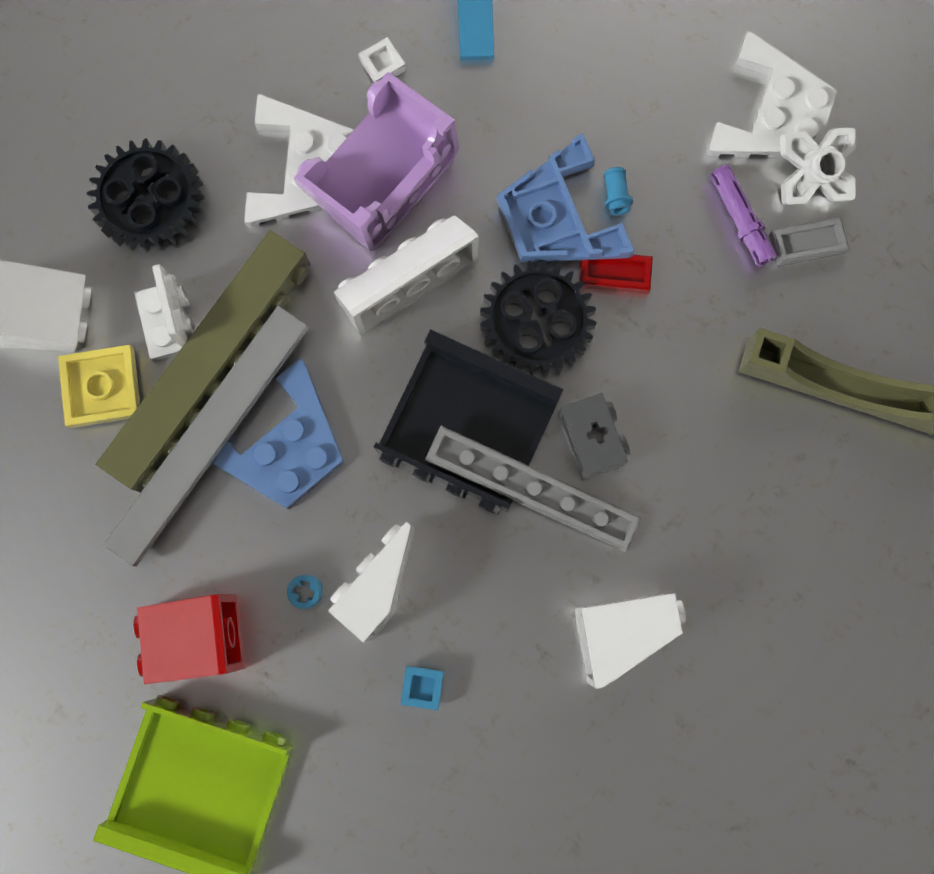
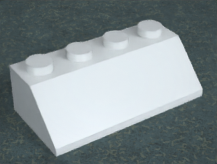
M455 215L447 220L444 218L439 219L430 225L427 233L417 239L415 237L407 239L398 247V251L388 258L382 256L374 260L369 265V270L358 277L353 275L343 280L338 286L339 289L334 291V294L359 334L362 336L476 263L478 261V235Z

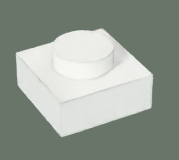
M388 37L359 53L360 62L373 82L380 81L387 72L397 77L406 71L405 62Z

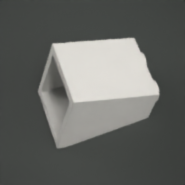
M0 260V347L75 352L77 342L84 343L87 322L80 321L81 308H89L91 287L84 286L86 275Z
M675 593L658 594L574 608L587 683L595 689L604 688L683 634L681 624L686 623V614L682 601H676Z

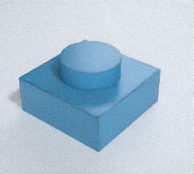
M407 665L400 705L438 710L444 671Z

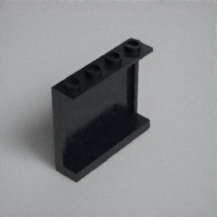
M430 329L424 341L425 349L380 442L375 443L374 449L377 453L381 454L379 460L389 466L399 469L400 464L414 469L412 476L426 483L432 484L434 479L446 484L445 491L454 496L465 499L468 494L481 500L478 506L498 515L500 510L508 513L513 500L425 461V458L440 426H443L529 466L564 389Z

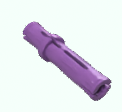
M726 164L714 170L709 177L736 225L739 241H744L757 268L772 262L778 255L773 246H771L764 231L766 226L762 220H758L731 166Z

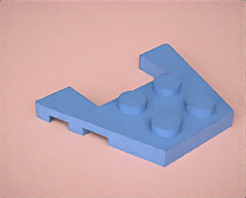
M583 133L573 138L572 143L562 151L557 150L550 155L548 161L535 171L530 170L497 195V204L521 262L622 259L633 257L634 249L623 223L589 235L586 233L563 177L594 167L595 159Z
M301 358L275 378L297 403L298 408L243 454H240L228 440L212 462L287 509L295 505L344 463L307 366Z

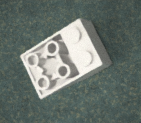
M407 521L402 527L395 524L382 539L385 546L377 556L370 553L357 567L356 571L360 575L352 584L343 583L330 598L334 605L328 612L363 643L372 640L396 612L415 530Z

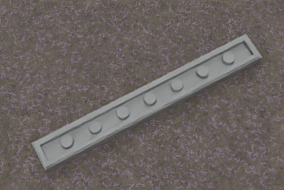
M276 307L104 542L103 546L131 566L137 567L309 328L306 324L281 307Z

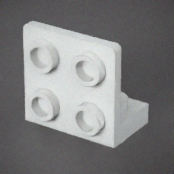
M160 264L152 266L157 287L134 292L149 357L153 362L175 357L196 330L193 320L187 318L185 306L189 305V298L184 285H179L174 274H168Z

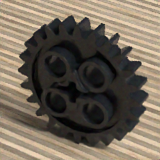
M144 138L141 148H138L132 140L129 141V150L126 152L120 146H116L118 156L115 158L105 154L104 157L108 165L106 167L101 165L95 166L101 174L100 178H89V181L97 189L87 192V196L94 201L88 205V209L96 215L93 221L99 227H102L101 231L108 238L112 237V240L118 246L125 243L131 251H134L139 244L145 253L149 252L151 243H154L160 251L163 250V240L166 239L173 245H176L175 234L177 233L187 237L188 233L184 228L186 223L194 226L197 225V222L191 216L192 213L203 212V209L195 201L205 199L202 191L198 189L204 184L200 177L196 176L199 172L193 163L189 164L190 160L185 153L179 154V151L173 144L166 150L162 140H158L153 148L147 138ZM153 168L150 174L141 176L146 169ZM127 191L123 199L116 201L120 193ZM177 191L173 198L165 200V196L169 192ZM152 214L148 222L139 224L143 216Z
M544 260L540 269H535L532 261H528L527 270L524 272L515 264L512 277L504 271L501 272L502 285L491 282L490 289L495 295L484 294L483 302L490 307L480 308V316L488 319L480 323V330L491 331L484 337V343L496 344L491 350V355L497 356L503 353L502 362L509 364L511 361L516 362L515 367L520 370L523 366H527L528 373L534 375L536 368H541L544 377L548 376L549 368L552 365L561 373L563 370V360L573 366L576 362L573 352L582 356L585 354L586 348L581 342L591 343L593 335L586 330L595 329L597 323L587 318L595 314L596 307L585 305L592 298L591 293H580L585 282L579 281L573 284L571 282L574 274L573 271L568 272L565 276L560 275V264H557L553 271H548L547 262ZM542 290H550L555 294L556 299L552 302H544L538 297V293ZM524 291L530 293L537 316L539 318L545 316L543 330L553 344L551 347H548L544 341L539 322L537 320L531 321L533 309L523 294ZM516 303L524 311L518 316H512L505 311V307ZM558 321L565 322L569 325L571 331L564 335L558 334L552 328V324ZM523 335H532L537 339L538 345L530 349L525 348L519 343V339Z

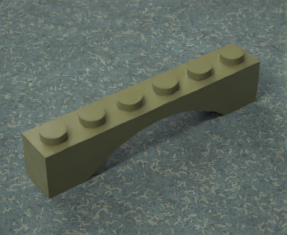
M759 328L748 338L738 372L934 435V385L893 379L855 369L820 355L794 338Z

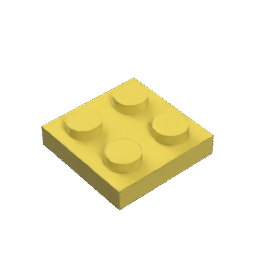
M131 345L58 356L66 427L77 428L126 420L131 417L140 405L135 352Z

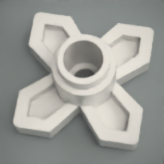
M855 128L831 129L819 145H817L807 131L786 132L780 136L781 156L798 168L781 184V203L783 205L805 204L818 188L830 202L855 199L856 178L844 170L845 158L856 149Z

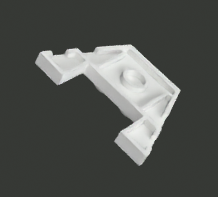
M747 31L735 65L769 76L752 130L748 132L717 122L705 156L719 157L720 154H735V157H749L750 154L769 155L770 158H784L781 156L780 136L783 133L807 131L817 145H819L825 132L837 90L753 32Z
M257 95L254 121L257 130L287 131L290 134L284 193L247 192L244 223L247 227L251 228L260 226L261 222L273 219L277 221L288 219L290 215L308 210L310 213L324 210L297 185L294 177L300 165L307 159L311 160L315 157H320L326 162L353 132V129L267 96Z

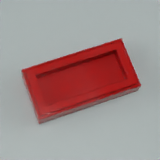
M633 255V257L622 259L581 260L579 281L585 282L583 288L649 294L651 290L653 256Z

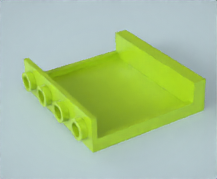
M158 695L156 699L142 702L140 708L146 710L108 818L98 825L93 841L188 874H252L294 745L285 743L286 737L275 732L264 731V734L261 735L249 731L251 725L239 720L229 719L228 723L213 719L215 713L207 709L193 707L192 711L180 708L178 707L179 701L171 697Z

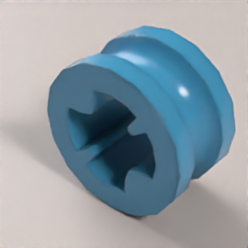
M312 575L295 577L287 587L288 600L293 606L300 609L315 606L323 596L322 583ZM303 581L309 582V589L314 591L313 598H306L307 602L301 601V594L296 592L298 585L304 586Z

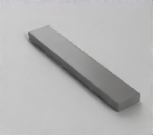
M440 426L425 458V461L622 551H628L641 520V517L443 426Z

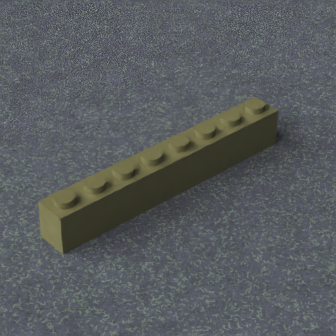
M269 230L95 465L129 489L142 492L276 307L279 306L284 309L288 303V295L295 285H301L305 281L310 271L309 266L311 265L305 252L272 230Z

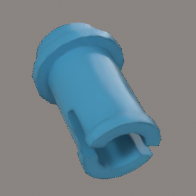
M613 167L606 170L603 174L608 197L605 207L610 210L611 215H624L630 212L631 205L633 204V198L628 193L626 170L622 167Z

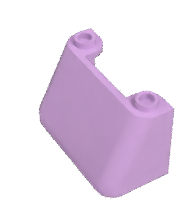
M389 72L380 81H375L370 86L367 92L368 115L326 162L320 157L305 160L298 168L297 174L294 177L297 185L370 251L376 250L384 243L449 168L459 150L455 119Z

